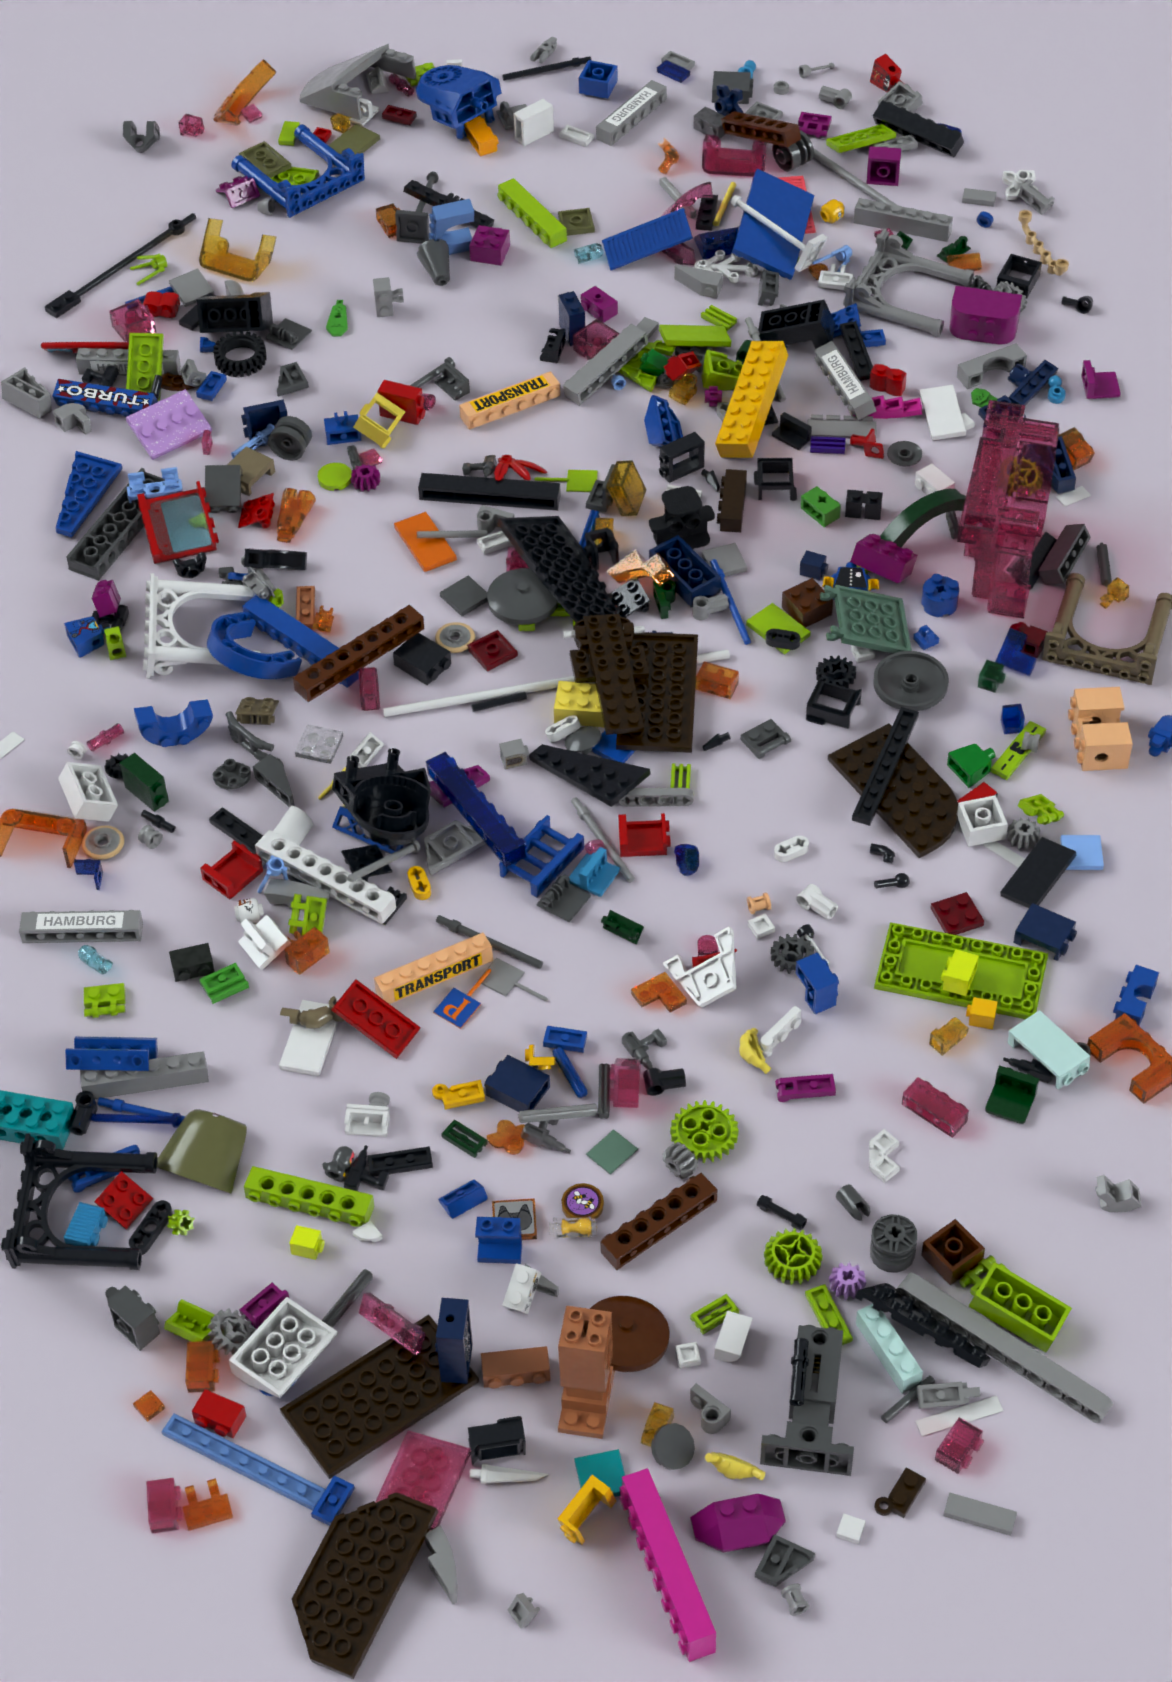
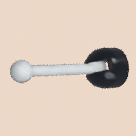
M806 924L797 930L799 938L804 936V941L810 940V944L814 947L816 953L818 952L821 958L825 959L813 941L815 933L811 925Z

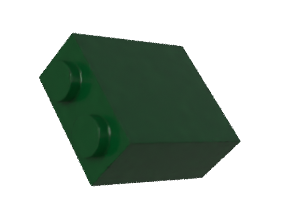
M135 752L120 762L125 788L155 812L169 802L164 776Z

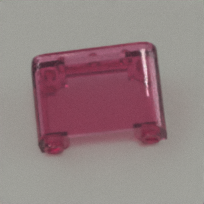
M706 134L703 140L702 169L708 174L753 177L756 169L765 171L768 143L754 140L752 150L721 148V140L718 136Z

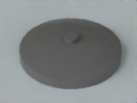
M530 568L514 569L501 574L491 583L487 592L488 606L493 615L506 623L514 625H529L543 621L552 615L559 605L556 598Z
M901 651L885 657L877 665L873 679L875 692L883 702L899 710L901 707L914 711L926 710L941 702L947 693L949 684L948 673L942 663L928 654L917 651Z

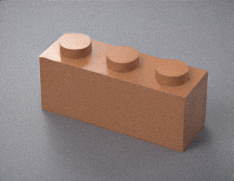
M547 1346L481 1353L484 1388L495 1389L506 1385L520 1386L524 1383L541 1384L545 1381H551Z

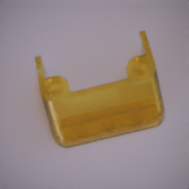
M208 218L199 257L200 265L203 268L244 281H255L271 262L277 236L262 234L255 260L228 253L229 242L226 238L220 237L223 220Z

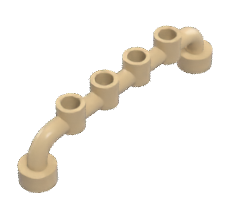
M1020 211L1018 220L1021 222L1022 229L1026 235V243L1034 245L1033 253L1041 255L1040 262L1042 264H1048L1047 271L1049 274L1061 276L1068 270L1069 262L1066 259L1052 260L1051 252L1044 249V243L1038 241L1036 232L1031 231L1028 226L1032 219L1031 211Z

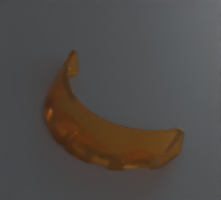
M264 59L259 62L224 100L216 111L213 120L218 123L238 126L241 123L239 117L276 74V70Z

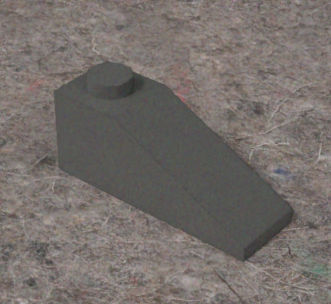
M269 754L253 766L255 779L287 806H295L284 765L279 758L276 759Z

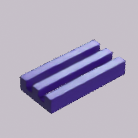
M811 436L810 453L845 454V438Z

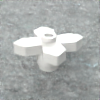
M1019 170L1017 173L1003 171V183L1009 186L1005 191L1006 200H1016L1019 197L1021 185L1029 179L1033 180L1032 183L1035 182L1034 170Z

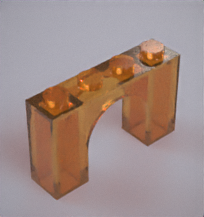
M1124 1013L1088 1038L1087 1045L1091 1050V1055L1100 1063L1114 1053L1124 1049L1136 1050L1147 1057L1150 1066L1132 1078L1129 1089L1143 1104L1172 1085V1056L1127 1014Z

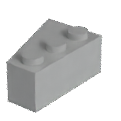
M25 367L1 381L2 399L38 418L52 411L51 394L35 381L33 375L30 376Z

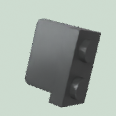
M615 464L611 465L605 481H595L586 502V509L607 512L608 507L612 506L613 495L617 494L618 484H616L618 471H616Z

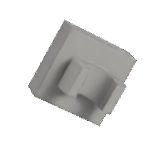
M524 1593L516 1595L508 1608V1612L520 1628L528 1626L531 1619L536 1617L540 1610L539 1607L534 1608L531 1604L533 1599L531 1597L527 1598Z

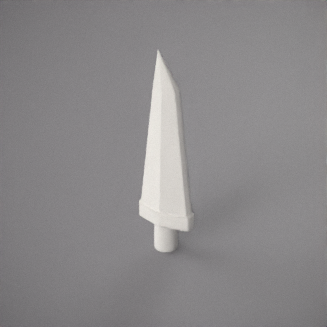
M482 1464L481 1469H470V1478H481V1484L537 1481L550 1475Z

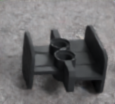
M691 486L665 491L662 494L664 515L649 520V526L653 532L656 545L658 546L678 535L692 549L708 545L710 543V536L707 532V521L714 520L715 518L712 507L709 505L702 506V501L696 489Z

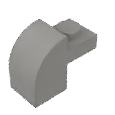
M69 403L53 410L55 424L64 432L75 426L85 434L92 432L91 420L86 415L83 405Z
M1105 1175L1096 1177L1097 1186L1095 1190L1100 1198V1207L1108 1212H1128L1141 1207L1139 1188L1130 1179L1113 1184Z

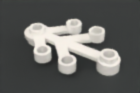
M717 250L712 258L699 260L694 265V268L718 270L715 272L723 273L732 283L739 281V274L730 271L745 272L747 277H755L758 274V266L751 262L747 265H730L740 261L741 258L732 253L730 258L724 260L725 252L723 250Z

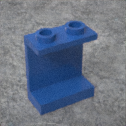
M477 1217L475 1238H478L479 1241L478 1262L521 1264L522 1234L520 1218Z

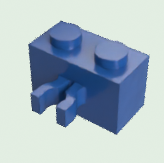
M344 411V416L338 417L336 412L334 417L324 418L327 445L362 441L361 432L353 428L358 420V414L348 415L347 411Z

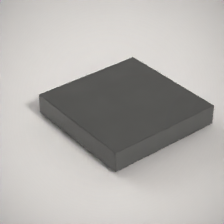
M469 575L440 592V597L461 616L487 602V592Z

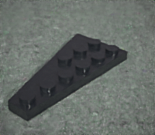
M543 744L529 754L530 761L611 807L651 775L649 768Z
M882 1283L857 1291L856 1299L860 1301L863 1298L873 1303L872 1308L877 1311L890 1312L893 1320L923 1337L925 1334L934 1337L935 1344L941 1347L953 1348L955 1355L972 1365L981 1368L987 1366L991 1358L986 1355L984 1349L971 1345L967 1342L968 1339L964 1335L954 1333L949 1329L950 1326L941 1320L937 1321L931 1317L932 1314L928 1310L914 1305V1301L904 1295L901 1296L895 1292L896 1289L892 1285Z

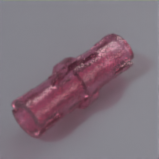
M395 73L389 76V81L396 86L398 91H402L408 97L413 95L414 89L407 84L406 80L401 79Z
M117 723L106 731L102 730L93 739L86 742L87 746L94 752L101 746L110 744L114 738L124 734V730Z

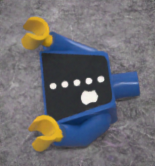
M848 562L846 567H839L837 573H834L831 577L825 576L822 587L829 585L834 588L835 585L864 591L879 590V579H871L869 575L865 574L864 568L857 567V565Z

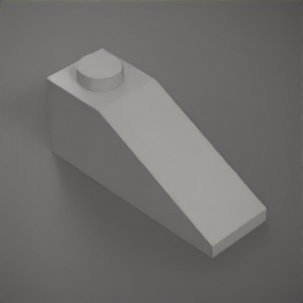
M675 264L674 279L701 296L717 299L723 284V273Z

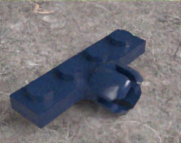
M1044 360L1034 371H1029L1023 365L1016 364L1011 369L1010 376H1008V381L1017 386V389L1008 397L1012 401L1011 404L1022 410L1048 383L1049 378L1057 373L1059 368L1047 360Z

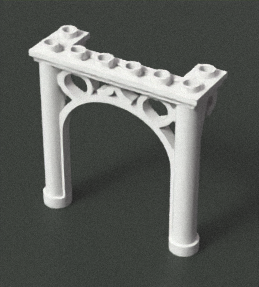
M151 573L150 581H146V591H149V593L145 594V604L148 605L145 610V618H149V620H145V631H148V634L145 633L144 644L148 645V647H144V658H147V660L143 659V671H146V678L154 676V670L159 675H168L173 671V665L187 663L223 665L211 655L208 648L194 646L184 641L174 629L173 615L183 603L192 599L207 598L249 601L256 595L252 589L246 585L160 580L158 576H154V573ZM157 607L159 610L164 611V613L157 615ZM156 625H160L164 629L156 632ZM168 636L172 641L170 643H163L160 638Z

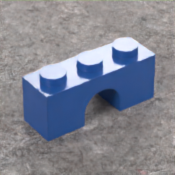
M1135 965L1133 972H1128L1126 978L1127 987H1122L1119 996L1122 999L1120 1002L1116 1001L1113 1013H1116L1114 1022L1137 1030L1139 1029L1147 1002L1141 1001L1136 997L1151 999L1157 985L1159 972L1139 965Z

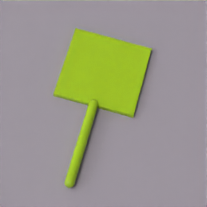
M568 470L567 478L535 477L534 480L567 482L566 492H591L597 480L598 470Z

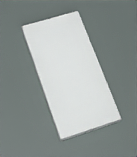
M947 385L920 389L919 394L932 441L966 436V429L954 386Z
M302 1000L299 1010L302 1012L303 1010L308 1011L309 1009H317L323 1006L329 1007V1004ZM332 1019L317 1029L306 1028L300 1022L298 1025L294 1024L279 1068L281 1070L320 1076L338 1022Z

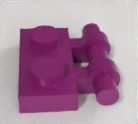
M801 112L798 120L799 129L806 135H814L817 138L827 137L832 116Z

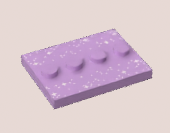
M186 389L126 417V422L152 460L212 432L211 426Z

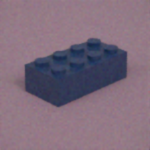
M679 535L649 550V566L663 580L670 579L674 581L676 593L691 608L693 607L695 597L705 596L710 598L721 592V577Z

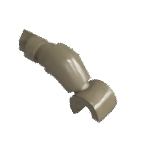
M335 996L330 998L329 1007L323 1006L317 1009H309L308 1011L303 1010L302 1012L297 1009L282 1008L280 1015L290 1017V1024L298 1025L300 1022L301 1025L309 1029L320 1028L332 1019L337 1022L345 1021L331 1011L337 1003Z

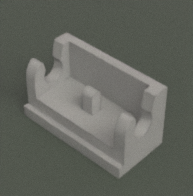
M1029 179L1021 185L1018 196L1042 215L1053 206L1055 198L1050 197L1047 199L1031 184L1033 180Z

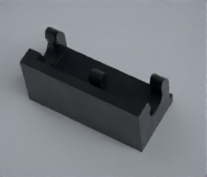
M551 328L549 333H555L557 336L548 335L545 347L541 351L540 361L558 363L566 343V329Z

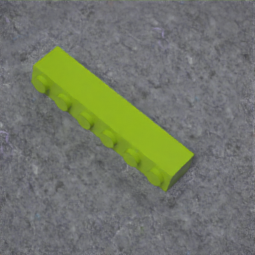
M513 178L498 185L497 196L499 200L506 204L508 209L512 210L517 218H520L535 235H538L543 243L553 248L567 241L566 227L518 181Z

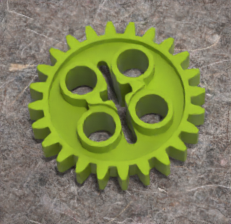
M704 1100L703 1105H699L695 1101V1106L692 1107L688 1103L687 1110L680 1108V1114L675 1113V1120L671 1121V1142H674V1144L676 1142L684 1144L695 1154L697 1160L702 1158L703 1163H705L706 1158L714 1162L715 1156L721 1160L722 1153L729 1155V1149L733 1150L734 1143H737L739 1133L738 1122L734 1121V1114L729 1115V1109L722 1110V1104L715 1107L714 1101L707 1105L706 1100Z

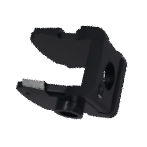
M603 528L585 533L586 546L584 551L586 557L590 558L594 569L599 570L598 553L608 551L614 566H617L619 563V545L611 529ZM596 539H602V542L598 545H596L594 541Z

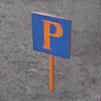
M491 969L484 973L467 995L453 988L433 1013L461 1029L480 1007L481 1003L470 996L490 974Z

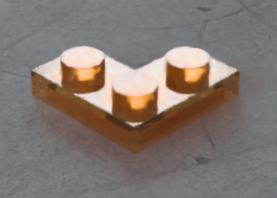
M666 972L631 989V995L641 1007L659 999L666 1009L672 1012L687 1004L686 997Z

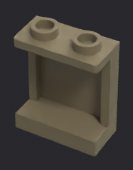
M245 447L227 464L241 465L243 470L241 493L247 496L252 494L251 486L265 473L270 476L275 473L274 459L248 447Z

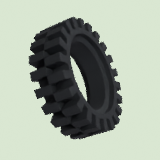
M241 331L237 335L236 332H232L233 336H230L228 333L226 338L222 336L220 341L217 340L213 350L215 365L223 374L226 372L228 376L233 373V377H237V374H240V377H244V373H247L250 376L251 371L257 373V368L261 370L263 368L262 365L266 364L267 355L264 341L261 340L260 336L257 337L255 333L251 335L248 331L246 334ZM235 348H250L255 351L252 357L245 360L235 361L225 357L227 352Z

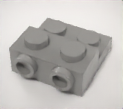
M901 81L878 101V105H880L882 100L892 102L895 106L906 108L911 113L915 112L923 104L922 95L918 91H913L908 84H903Z

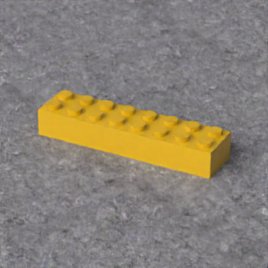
M751 341L715 442L720 457L753 458L788 358L784 341Z

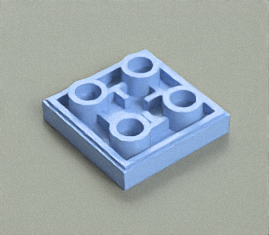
M1061 835V845L1076 851L1077 855L1066 870H1103L1104 864L1100 835Z

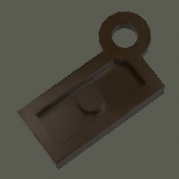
M906 1467L888 1498L880 1497L875 1501V1511L882 1516L893 1512L904 1518L926 1483V1478ZM885 1503L888 1505V1508L881 1509L879 1505Z

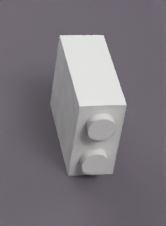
M541 99L513 113L515 140L526 146L554 132V109L552 104L548 103L545 99Z

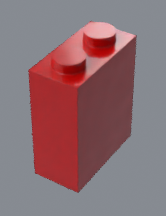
M383 380L377 393L405 411L400 421L418 425L420 420L425 417L422 388ZM379 405L380 416L395 420L396 416Z

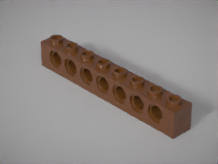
M410 604L400 609L397 613L294 676V690L307 702H310L424 630L423 616Z

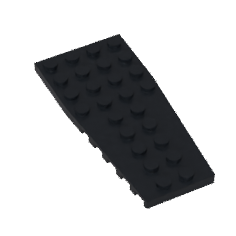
M559 516L499 518L498 526L521 558L575 622L583 619V616L620 614L621 608L619 605H614L612 602L614 597L611 593L607 594L605 583L598 580L599 573L597 570H592V562L586 557L585 551Z

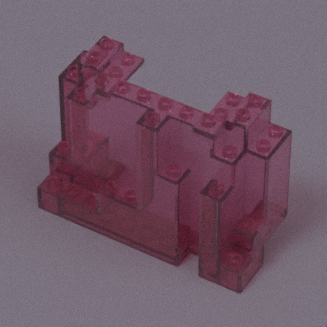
M989 400L982 437H980L960 519L957 542L965 543L964 556L974 557L973 597L988 599V613L1024 619L1031 586L1028 585L1032 554L1035 538L1042 536L1046 519L1060 427L1059 423L1024 418L1026 405Z

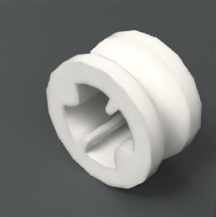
M73 741L67 751L73 758L82 759L87 748L83 743Z

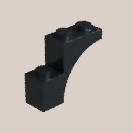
M245 549L244 567L306 570L307 552L278 549Z

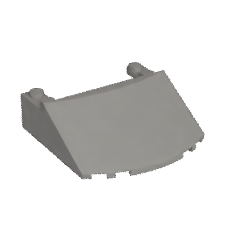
M389 44L336 64L317 74L305 85L300 94V102L360 120L362 115L359 99L362 97V92L358 87H348L347 83L368 67H379L383 71L415 79L414 56L389 49Z

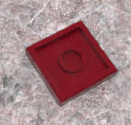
M498 630L467 645V650L486 671L518 656L517 650Z

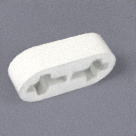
M571 715L549 726L545 733L550 742H556L576 732L581 724L577 716Z
M795 836L775 846L774 857L779 862H787L804 855L808 851L809 841L804 836Z

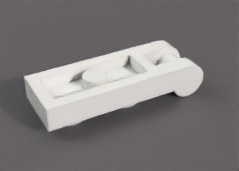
M794 1006L762 1036L760 1044L764 1057L771 1056L772 1049L779 1042H783L792 1029H796L800 1025L801 1009L797 1006Z

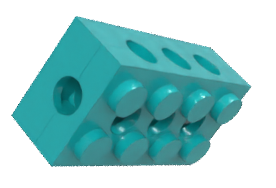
M0 1090V1140L21 1143L25 1139V1134H30L36 1141L48 1140L55 1143V1149L63 1150L70 1134L68 1125L74 1112L72 1102Z

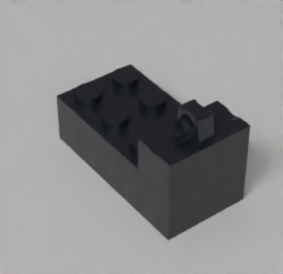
M255 292L250 295L203 296L196 299L200 333L264 331L268 328L269 324H273L270 292Z
M825 299L761 312L758 328L761 341H784L785 345L811 340L815 349L833 341L835 322Z

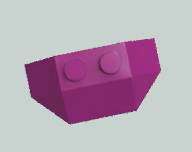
M759 1493L713 1502L690 1517L695 1540L703 1542L723 1553L769 1544L774 1534L776 1535L781 1526L786 1522L780 1499Z

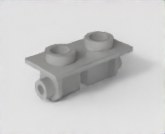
M249 567L251 573L243 576V583L261 599L267 598L269 594L275 597L272 591L274 587L268 579L264 580L258 570L255 572Z

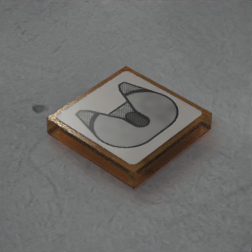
M535 1198L492 1201L493 1217L520 1218L522 1240L537 1239Z

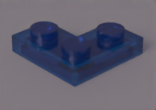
M1010 628L995 662L1030 676L1038 659L1021 652L1028 635Z

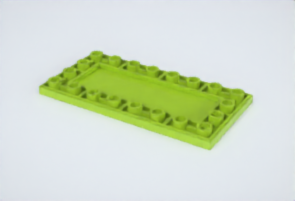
M890 922L874 989L967 1007L968 1004L972 1005L973 997L998 1001L997 1014L1027 1019L1037 1012L1048 953ZM955 949L979 955L977 971L967 996L943 990L944 982L941 981V975L944 969L947 970L948 957L953 956Z

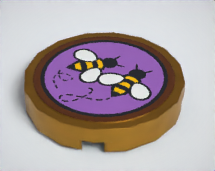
M581 1183L569 1187L561 1199L563 1213L568 1219L576 1223L578 1221L592 1222L603 1211V1195L598 1188L590 1184Z

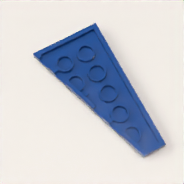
M76 451L72 472L69 475L65 490V499L62 502V510L59 513L56 524V532L58 534L68 537L74 536L121 472L122 464Z

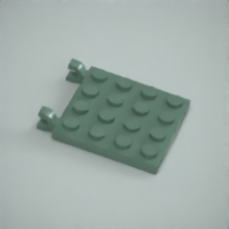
M829 585L824 586L825 593H820V600L828 601L832 598L835 599L839 628L831 625V633L827 632L826 634L828 641L841 639V643L893 654L901 651H912L902 598L835 585L834 588Z

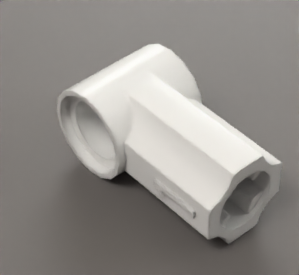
M809 884L796 897L797 903L803 909L808 910L811 908L826 919H831L838 909V905L823 896L821 890L814 884Z

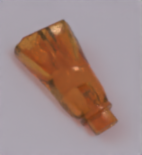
M285 488L283 491L277 521V540L279 542L290 543L291 539L299 531L304 519L316 502L315 495L311 491L299 490V493H297V490L292 488Z

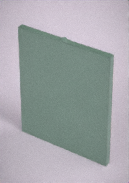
M613 1129L586 1155L609 1174H612L638 1148Z

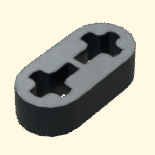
M770 629L766 632V644L771 647L795 650L800 646V635L793 631Z

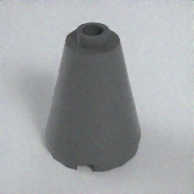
M434 239L425 241L418 247L417 257L436 285H446L450 280L448 244L442 239H439V241H434Z

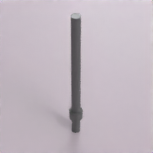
M438 915L436 919L437 923L448 927L454 933L459 932L470 938L480 934L461 925V922L457 920H450L441 915ZM487 937L492 948L541 969L543 961Z

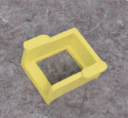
M376 393L370 403L365 404L361 409L360 417L353 428L384 449L391 440L390 434L401 420L405 411L379 393ZM374 403H377L396 416L388 430L366 416Z

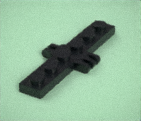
M414 180L405 185L403 192L431 206L465 200L463 198L459 200L460 197L457 195L454 197L453 193H449L446 196ZM474 210V222L468 224L478 227V225L492 227L494 219Z

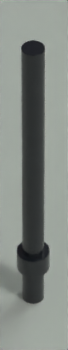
M576 57L569 61L502 74V78L505 81L571 66L579 67L581 64H586L588 60H591V57Z

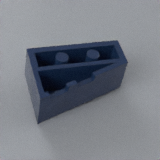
M1062 436L1028 443L1027 457H1031L1032 462L1037 461V465H1041L1043 477L1056 493L1075 490L1076 476Z

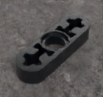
M161 1200L152 1206L130 1237V1248H141L142 1255L148 1252L169 1222L168 1216L173 1215L169 1202ZM164 1209H166V1212H161V1214L159 1215V1210L163 1211ZM149 1224H155L157 1226L156 1229L151 1232L146 1231L145 1227ZM141 1241L143 1242V1245L135 1246L136 1243L140 1244Z

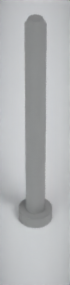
M414 840L407 844L406 847L350 874L347 879L349 882H354L409 853L416 854L421 849L420 844L417 840Z

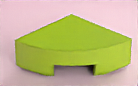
M277 588L273 592L275 597L271 595L268 601L279 608L284 604L282 590Z

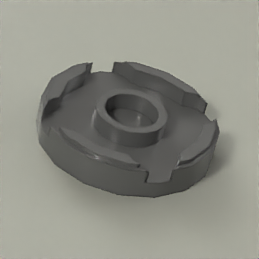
M677 1423L666 1424L658 1428L651 1442L652 1455L656 1462L668 1470L681 1469L688 1465L693 1458L695 1450L694 1439L691 1433L684 1426Z

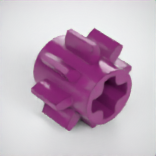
M709 386V390H705V403H709V407H717V403L722 402V390H718V386Z

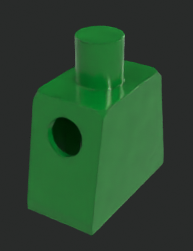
M971 744L949 752L947 766L970 788L989 774L992 759L996 755L992 748L983 751L977 744Z

